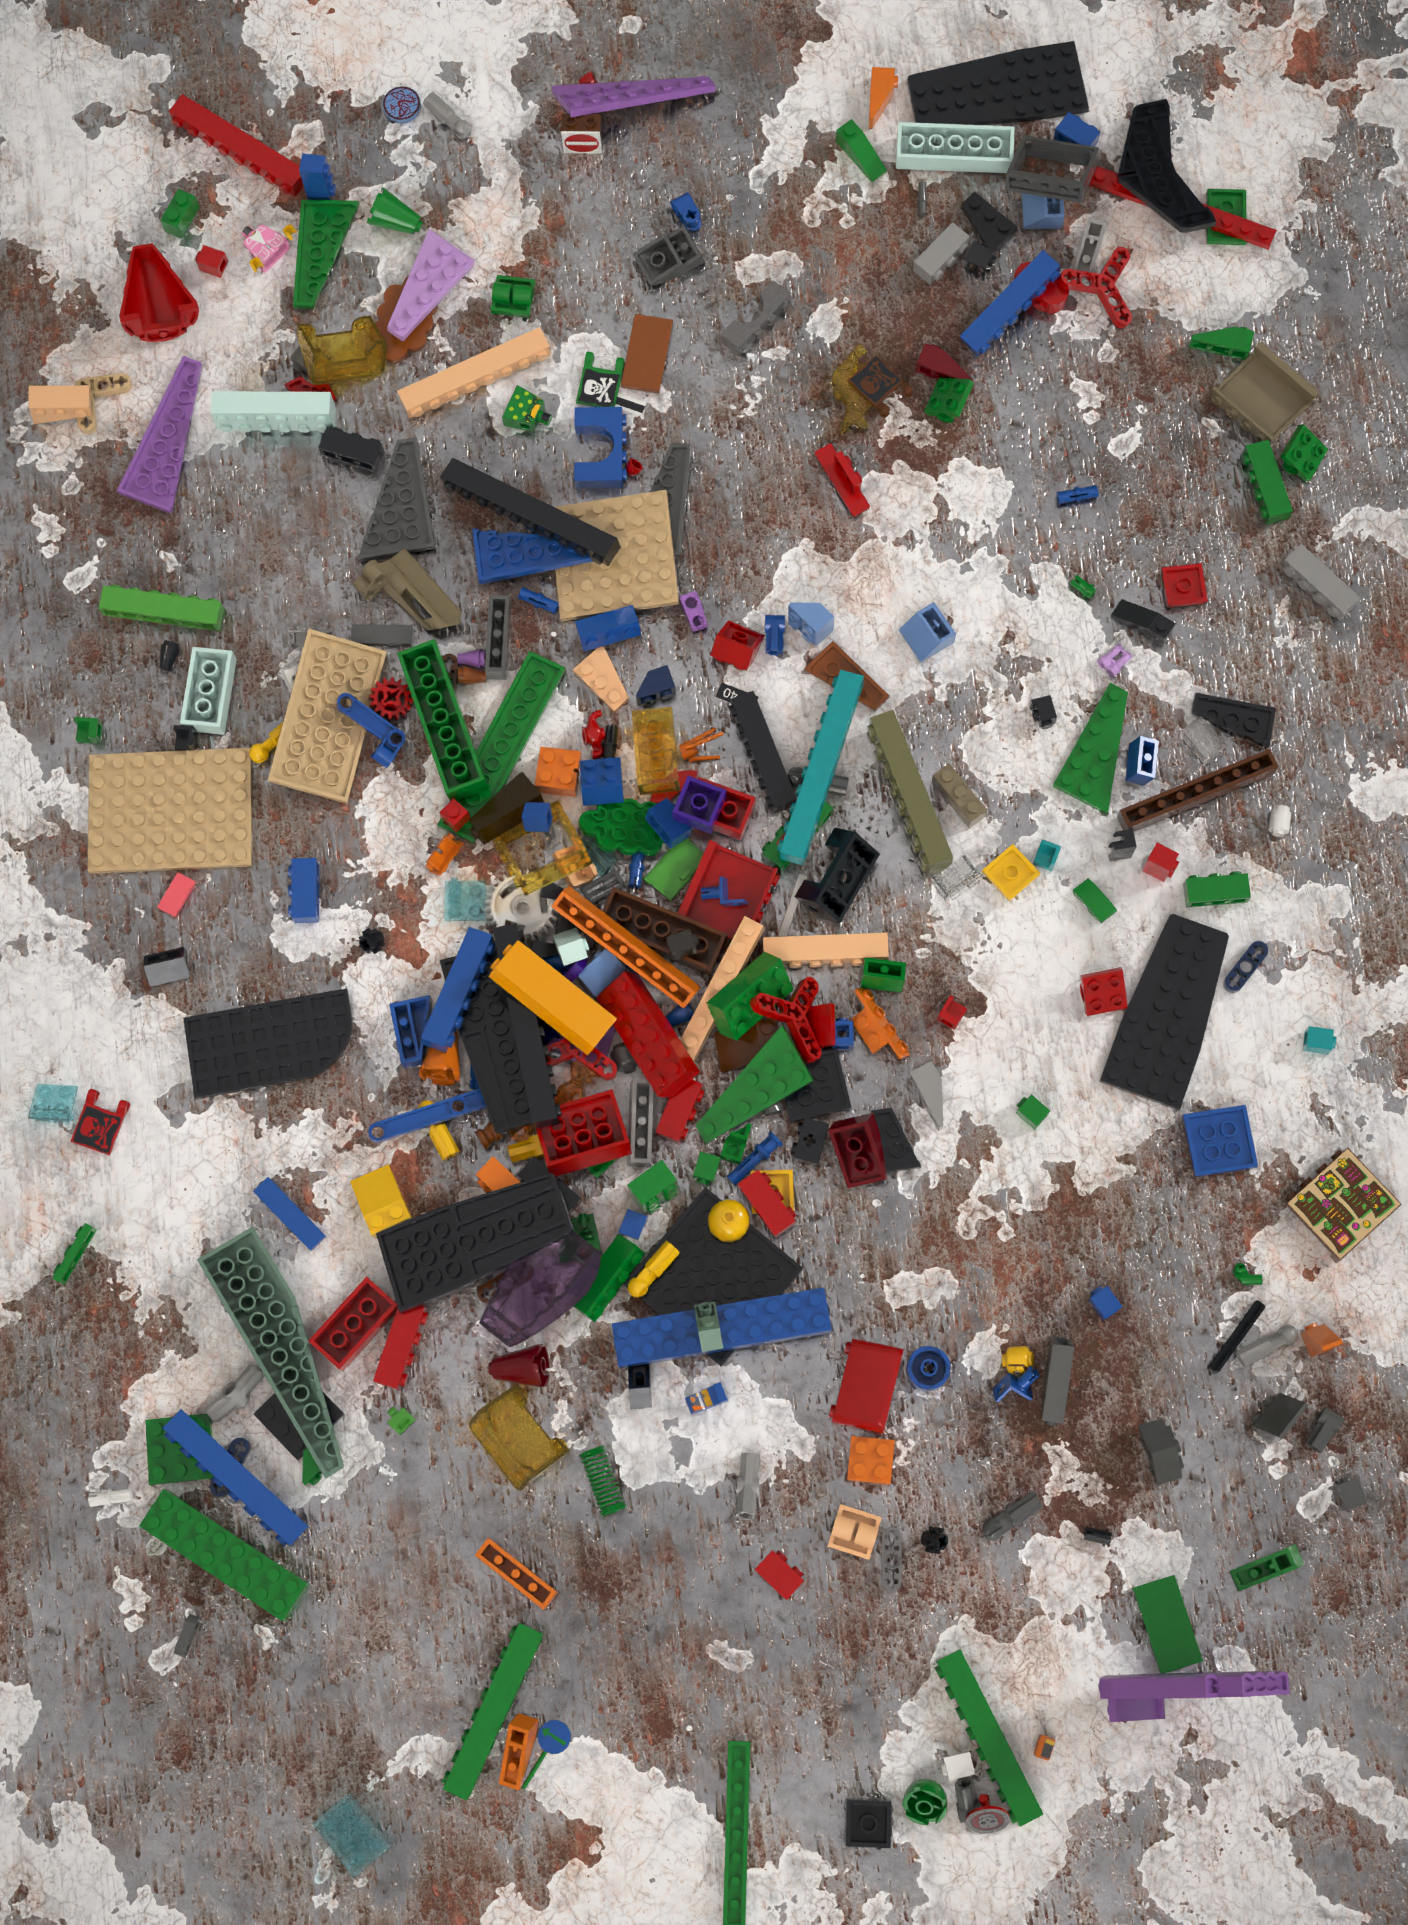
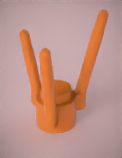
M714 727L691 740L683 742V744L679 745L683 760L689 759L691 763L694 761L720 759L719 755L695 756V754H699L697 746L723 736L724 733L719 732L704 738L716 731Z

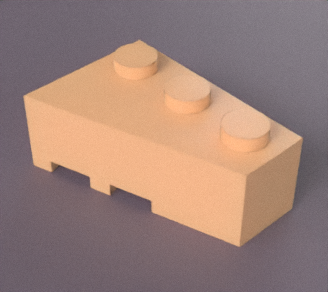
M89 385L29 386V411L34 424L91 416V391Z

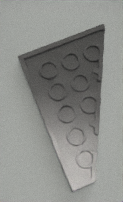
M417 437L397 440L389 469L387 474H385L381 492L376 500V507L371 515L367 527L368 530L363 538V545L358 554L359 562L395 556L404 548L409 553L436 549Z

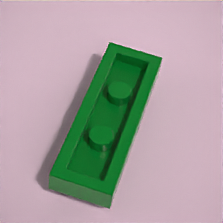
M87 1223L79 1227L75 1234L76 1239L74 1243L70 1244L65 1250V1258L62 1263L55 1267L52 1279L63 1285L66 1284L97 1229Z

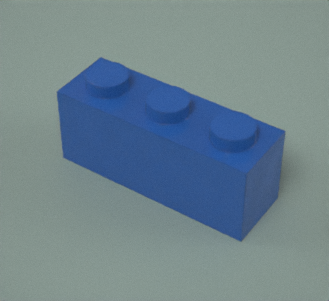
M302 153L299 172L308 200H332V196L336 194V184H333V174H330V164L327 163L326 156Z
M633 605L575 621L583 651L641 635L639 621Z
M317 858L291 859V865H288V876L291 878V885H288V895L291 897V905H288V915L292 917L294 923L319 922V862Z

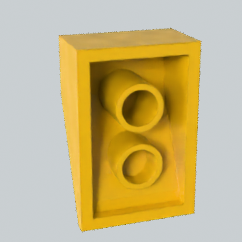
M389 1164L350 1181L363 1217L374 1239L377 1238L376 1233L412 1219Z

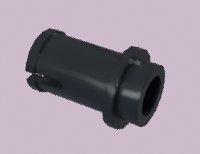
M1086 1526L1083 1540L1101 1543L1105 1547V1545H1110L1112 1532H1108V1529L1103 1531Z

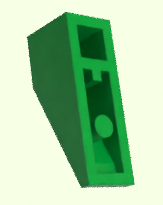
M852 119L836 130V143L871 182L887 172L867 137Z
M1230 327L1195 334L1191 337L1189 348L1245 361L1250 352L1254 331L1246 327Z
M1293 1544L1235 1568L1230 1572L1240 1592L1298 1569L1304 1565V1562L1296 1544Z

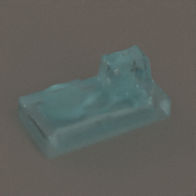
M585 835L582 837L580 842L586 848L587 855L596 866L599 875L607 874L610 868L617 862L616 856L613 852L603 853L597 847L595 838Z

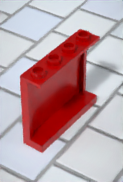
M709 840L678 914L727 933V938L732 940L744 916L760 924L764 912H761L764 904L768 905L772 897V893H770L773 885L776 886L780 879L779 870L776 867L772 868L720 846L715 841ZM723 876L728 880V900L744 899L748 901V905L725 907L720 904V898L702 900L701 894H704V892H701V887L719 886V877Z

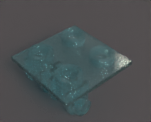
M450 878V881H445L444 921H486L484 910L486 908V881H459L458 878Z
M37 1084L28 1118L35 1119V1122H51L53 1120L54 1123H57L59 1120V1122L70 1123V1121H74L72 1110L78 1086Z

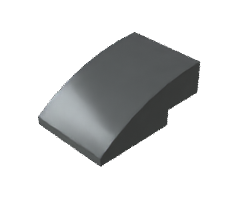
M684 225L669 235L664 233L633 253L650 286L672 280L705 263L704 258Z

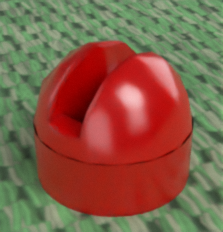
M631 458L626 464L625 469L628 475L636 476L641 472L643 466L639 461Z

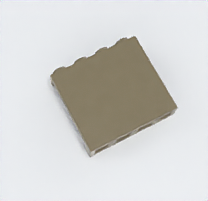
M1259 342L1255 346L1253 353L1217 388L1215 386L1212 388L1210 398L1215 405L1221 406L1230 418L1237 420L1245 431L1252 433L1258 442L1269 440L1271 445L1316 401L1320 392L1267 346Z

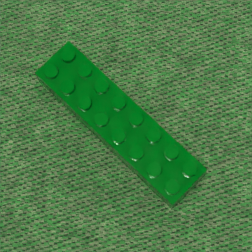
M432 639L398 652L399 661L447 797L450 801L453 798L459 800L488 789L489 786L436 640Z
M167 1489L162 1490L139 1527L282 1622L288 1621L311 1585Z

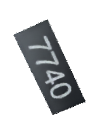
M721 683L716 697L731 703V698L748 692Z

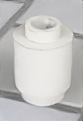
M1275 805L1273 810H1271L1268 831L1273 836L1283 837L1289 833L1291 812L1288 806Z

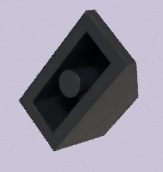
M650 1364L628 1367L630 1409L652 1408Z

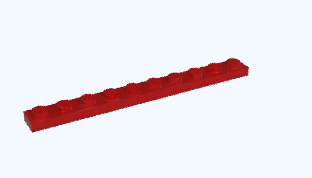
M1099 166L1096 167L1089 186L1147 206L1118 182V173ZM1203 204L1204 207H1208L1216 219L1215 227H1210L1211 230L1242 239L1247 243L1269 250L1275 237L1276 229Z

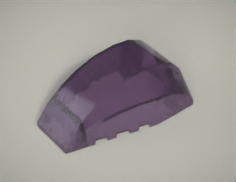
M574 1231L572 1235L506 1267L502 1279H499L495 1286L497 1287L493 1298L490 1297L479 1324L508 1347L522 1343L535 1336L587 1295L596 1280L600 1268L601 1252Z

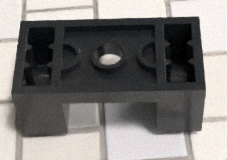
M834 827L825 843V846L836 855L820 883L804 879L794 897L818 918L841 923L880 853L858 833ZM846 873L847 879H846V881L844 882V881H843V876H844V874Z

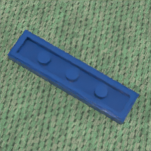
M269 1177L253 1191L310 1251L327 1237Z

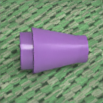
M477 649L458 653V665L481 669L485 667L486 650Z

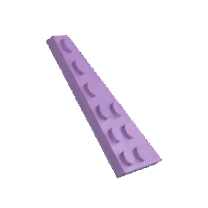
M429 229L389 321L387 331L401 341H404L475 265V260Z

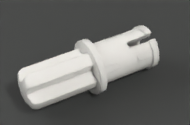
M108 1489L104 1492L89 1493V1506H113L114 1503L131 1501L133 1499L132 1489L116 1491Z

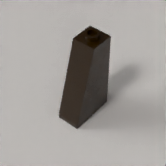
M523 772L519 773L469 819L472 826L469 830L475 840L479 838L483 845L522 823L525 803H545L541 793Z

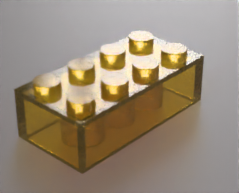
M672 707L631 711L637 785L640 795L681 791L675 720Z

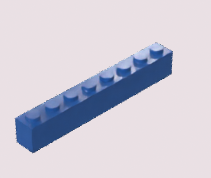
M182 1409L163 1427L166 1431L164 1436L171 1443L177 1441L182 1446L180 1451L188 1458L193 1456L198 1460L195 1465L204 1473L207 1470L214 1475L212 1480L220 1488L225 1485L230 1490L227 1494L235 1502L240 1499L246 1505L243 1509L252 1517L256 1514L261 1519L259 1524L268 1532L271 1529L278 1535L275 1539L283 1546L286 1544L292 1546L307 1530L309 1526Z

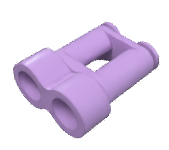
M1118 643L1106 655H1102L1097 660V664L1106 670L1111 677H1115L1120 672V668L1132 658V655L1128 651H1124L1122 645ZM1118 654H1121L1122 656L1117 661L1113 659Z

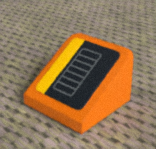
M1040 1734L1034 1749V1756L1049 1761L1055 1739Z

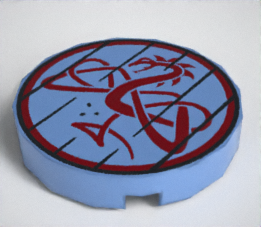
M395 87L384 96V113L391 121L393 120L400 124L409 123L418 116L421 110L420 97L410 87Z

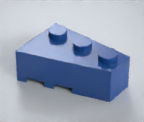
M430 995L389 1004L400 1061L404 1069L421 1065L426 1056L427 1046L423 1045L421 1036L431 1015L433 1000Z

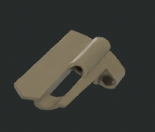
M405 548L391 559L382 563H378L376 560L369 561L362 569L364 574L359 576L353 583V586L367 601L374 598L384 589L426 630L460 624L462 611ZM413 596L432 616L431 618H424L410 603Z

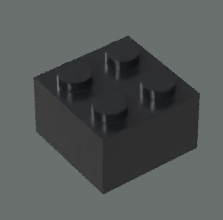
M846 1798L845 1846L891 1849L892 1801Z

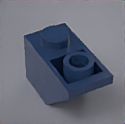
M668 665L648 671L636 694L638 706L650 705L654 700L660 698L668 699L676 693L675 684Z

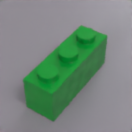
M1234 871L1229 873V875L1222 876L1221 873H1213L1208 875L1209 877L1191 875L1183 883L1186 908L1248 903L1251 898L1248 873L1242 874L1241 871Z

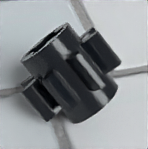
M368 928L362 931L363 935L359 937L361 949L367 952V954L371 952L376 954L381 951V947L385 945L383 934L376 928L373 930Z
M929 1526V1530H925L922 1533L921 1543L926 1547L925 1552L940 1554V1550H944L947 1547L948 1537L946 1534H943V1528Z

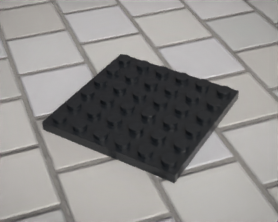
M705 1187L623 1285L628 1288L629 1281L638 1276L645 1268V1264L665 1241L671 1243L679 1251V1255L660 1277H657L651 1283L647 1293L643 1297H639L658 1315L694 1310V1305L704 1302L715 1301L717 1306L782 1295L803 1270V1267L750 1223L748 1231L738 1241L722 1242L716 1238L709 1230L708 1214L711 1208L722 1200ZM736 1349L706 1355L722 1367Z

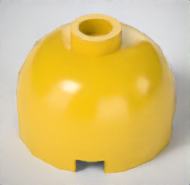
M725 1199L719 1201L711 1208L708 1214L709 1230L722 1242L738 1241L749 1229L750 1217L748 1210L742 1203L736 1200Z

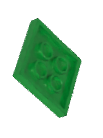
M207 1413L188 1415L212 1437V1421ZM173 1417L145 1420L149 1485L212 1479L214 1475L207 1470L204 1473L195 1465L198 1460L193 1456L188 1458L180 1451L182 1446L177 1441L171 1443L164 1436L166 1431L163 1427Z

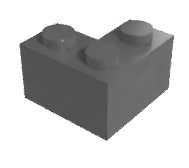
M1162 1418L1139 1425L1140 1441L1148 1455L1150 1471L1157 1485L1182 1478L1181 1468H1184L1181 1456L1178 1455L1181 1452L1178 1440L1173 1439L1174 1435L1170 1425L1166 1426Z

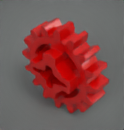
M391 677L390 681L383 678L382 684L377 681L375 684L376 688H371L370 692L372 694L368 698V700L372 701L369 705L370 708L375 707L374 712L380 713L382 718L386 716L389 722L392 717L396 721L399 720V715L405 717L406 711L411 710L409 704L413 702L412 698H408L411 696V692L406 691L408 684L402 686V680L399 679L397 682H394V677ZM378 693L380 694V697L382 698V700H381L380 703L378 702V699H377ZM402 695H403V697H404V704H403V705H402V702L400 701V698H401ZM392 697H393V698L395 697L394 701H393V700L387 701V698H390V699H391Z

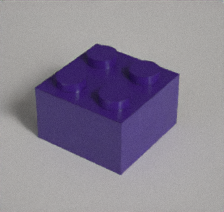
M687 776L672 811L673 820L711 834L726 800V790Z

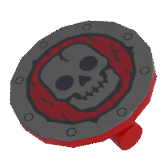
M987 1794L979 1796L981 1807L970 1811L966 1816V1826L970 1830L982 1834L1001 1831L1010 1823V1815L1007 1810L997 1806H990V1799Z

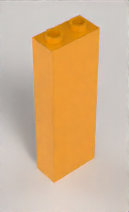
M519 940L513 946L509 944L502 952L504 955L502 960L497 958L490 967L493 971L489 977L586 1055H589L617 1018Z

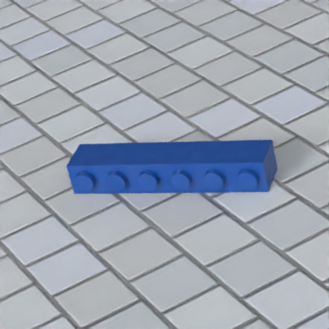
M1042 250L960 335L961 342L977 357L981 353L985 354L990 349L991 342L994 339L998 340L1005 332L1004 329L1008 325L1012 326L1017 321L1019 313L1022 310H1028L1033 303L1032 300L1036 296L1040 297L1045 292L1047 284L1050 281L1053 283L1060 276V265Z
M472 927L468 928L421 1036L423 1045L445 1053L449 1047L453 1046L455 1031L462 1026L464 1019L462 1015L470 1007L472 1001L470 998L473 991L476 992L480 980L478 978L480 973H484L488 963L486 959L489 954L492 955L495 949L494 939L491 934Z

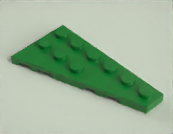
M301 199L293 298L294 309H314L358 210L359 201Z
M1112 683L1108 685L1053 784V787L1106 815L1109 810L1128 696L1127 691Z
M781 1026L695 1125L705 1144H708L814 1081L784 1026Z

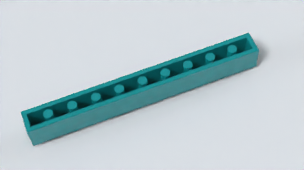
M840 670L839 675L833 679L832 688L834 690L827 697L826 706L828 708L821 715L820 724L822 726L815 733L814 742L816 744L809 751L808 760L810 762L803 769L802 778L804 780L802 785L799 784L797 787L796 796L798 798L796 803L793 802L789 814L792 816L790 821L785 823L783 833L786 834L784 840L780 839L777 851L780 852L781 860L802 866L805 864L864 685L863 675Z

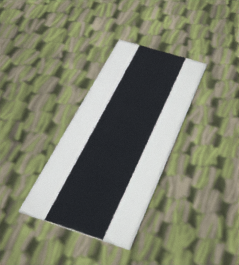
M618 393L615 407H622L623 411L641 416L646 402Z

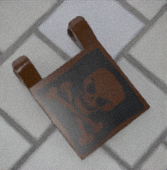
M877 355L848 379V382L883 418L890 414L889 406L883 403L889 395L898 388L908 398L912 395L913 391L912 386L904 382Z

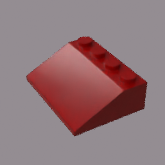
M613 1089L560 1104L562 1116L558 1117L559 1124L536 1129L548 1171L556 1177L632 1154Z

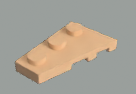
M604 646L596 648L573 669V673L614 714L629 701V697Z

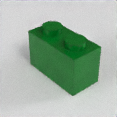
M180 189L177 190L160 220L166 233L180 239L183 238L200 208L194 195Z
M865 957L861 971L860 988L901 993L905 982L906 963Z

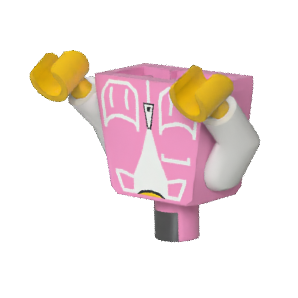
M291 224L284 228L260 225L255 231L250 226H246L242 231V236L246 238L243 242L245 247L243 254L246 265L252 268L255 273L258 267L262 272L266 273L290 249L286 238L292 240L293 237L291 235L298 231Z

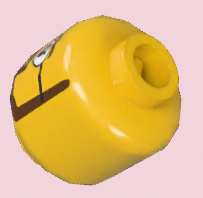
M1011 1346L1007 1348L1006 1354H1002V1366L1006 1367L1010 1374H1023L1028 1367L1032 1366L1034 1368V1353L1027 1346Z

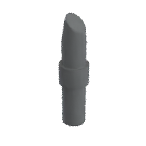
M924 181L918 183L917 203L921 219L926 215L927 204L926 182Z

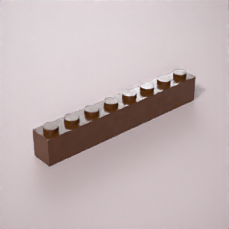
M1265 750L1119 810L1117 819L1123 830L1133 827V831H1137L1275 774L1278 764L1271 750Z

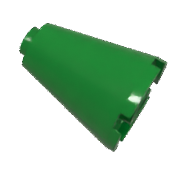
M382 187V194H377L370 213L373 215L371 219H367V224L412 235L415 232L419 233L423 225L421 216Z

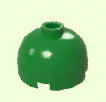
M919 1779L911 1783L905 1791L902 1802L907 1818L920 1825H928L929 1822L936 1821L935 1824L939 1823L945 1817L948 1806L946 1792L940 1784L930 1779Z

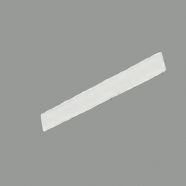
M799 874L778 935L780 937H787L799 902L794 896L804 879L806 880L807 876Z

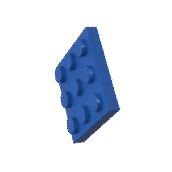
M1246 1105L1183 1114L1194 1178L1258 1167Z

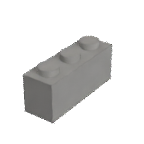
M952 222L914 261L913 272L929 285L935 280L938 281L943 276L944 271L955 264L957 257L967 252L970 247V236Z

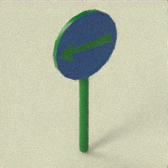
M550 1720L540 1728L538 1742L544 1751L522 1785V1789H526L547 1753L559 1754L569 1746L571 1734L563 1722Z

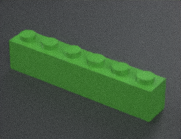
M118 585L103 586L98 607L105 616L220 631L224 614L222 603L214 598L204 600L193 595L182 597L176 593L161 594L156 590L146 592L135 587L124 589Z

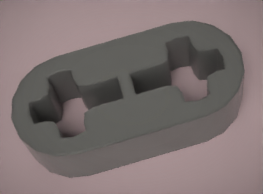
M189 1614L175 1646L174 1654L184 1658L187 1656L201 1621L200 1617Z

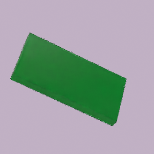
M1175 1575L1133 1587L1132 1590L1159 1672L1167 1673L1203 1662Z

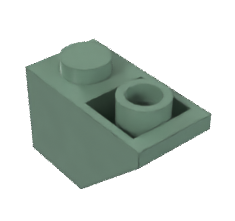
M715 1301L694 1305L702 1352L722 1349L723 1343Z

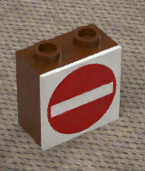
M562 114L561 135L564 153L602 154L603 132L601 114H587L576 117Z

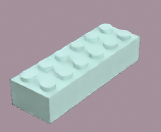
M898 122L896 169L1007 173L1014 158L1015 127Z
M212 391L210 413L217 429L223 432H230L231 430H240L242 432H250L251 430H259L261 432L279 430L285 433L290 431H300L303 433L319 431L324 433L326 427H335L336 407L331 392Z

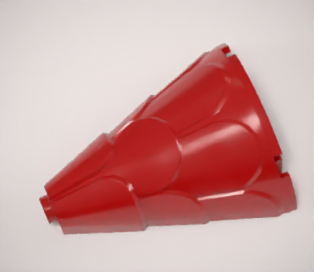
M153 243L133 246L126 272L127 279L119 314L123 329L130 336L135 335L140 340L146 342L168 341L187 332V328L190 325H194L198 319L199 307L197 301Z

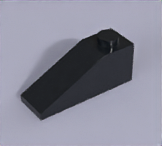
M1121 599L1111 614V617L1161 648L1173 632L1176 624L1158 612Z

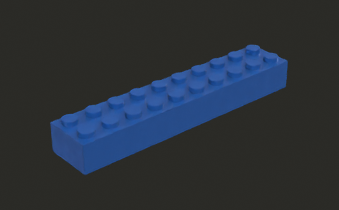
M824 1287L717 1305L716 1309L723 1348L702 1352L695 1310L611 1323L619 1369L831 1333L832 1331Z

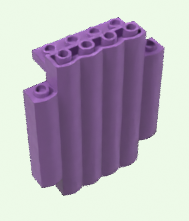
M1284 1671L1105 1675L1099 1679L1098 1684L1100 1699H1108L1107 1712L1109 1722L1165 1719L1164 1699L1252 1697L1290 1694L1289 1677Z

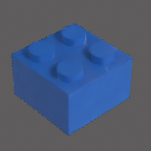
M620 757L580 761L583 806L624 802Z

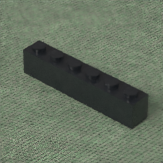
M754 691L731 698V706L728 707L732 718L736 717L738 722L736 724L739 736L743 735L744 737L743 747L746 754L750 753L752 760L750 764L753 772L757 771L759 775L757 782L760 790H765L767 796L764 799L768 809L772 808L773 813H777L791 808L792 803H796L797 798Z

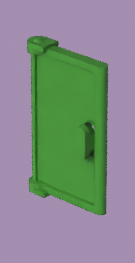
M687 838L672 849H669L642 880L649 886L654 887L669 901H672L695 874L704 852Z

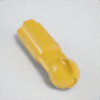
M283 722L269 733V738L262 744L256 743L251 746L249 757H251L253 762L262 763L267 760L269 752L277 746Z
M425 1100L418 1105V1108L433 1104L434 1102ZM439 1123L429 1126L430 1131L428 1134L443 1161L456 1156L460 1152L446 1124Z
M665 1241L645 1264V1268L638 1276L629 1281L628 1292L633 1297H643L651 1283L657 1277H660L679 1255V1251L671 1243Z

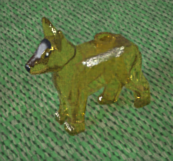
M861 344L850 352L846 360L832 375V387L834 389L832 393L837 401H842L847 407L844 420L840 425V435L848 429L863 432L868 430V425L863 416L873 406L848 382V379L866 364H858V358L867 353Z

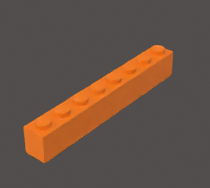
M570 886L565 888L551 907L682 1008L689 1004L701 988V986Z

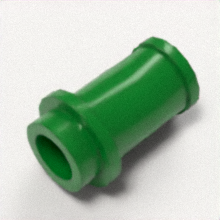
M1076 575L1074 577L1075 581L1072 579L1070 586L1084 594V598L1088 597L1090 599L1097 590L1095 585H1090L1079 575Z

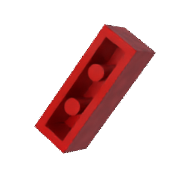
M691 1080L673 1097L669 1098L655 1131L656 1136L678 1145L681 1140L685 1141L689 1129L686 1127L689 1121L693 1122L697 1110L694 1108L697 1102L701 1103L705 1091L702 1090V1083Z
M758 1169L738 1183V1188L774 1238H776L796 1224L794 1219L796 1214L790 1206L786 1208L782 1202L784 1200L782 1194L778 1189H772L770 1186L772 1181L765 1172L761 1173Z

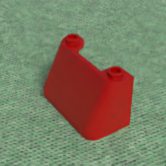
M852 1338V1342L847 1341L844 1354L848 1355L842 1383L836 1405H831L829 1417L833 1418V1424L882 1436L904 1349Z

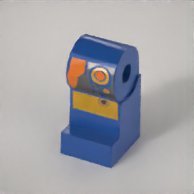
M721 1382L685 1397L690 1414H695L728 1402Z

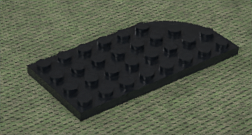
M339 989L184 1017L194 1098L202 1099L311 1079L328 1070L341 1057L352 1034L353 1017L348 989Z

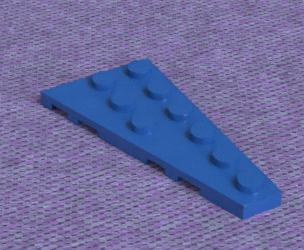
M472 528L480 584L593 562L590 557L586 555L584 557L580 556L574 549L570 547L564 548L553 539L548 540L539 534L498 533L496 530H489L487 532Z

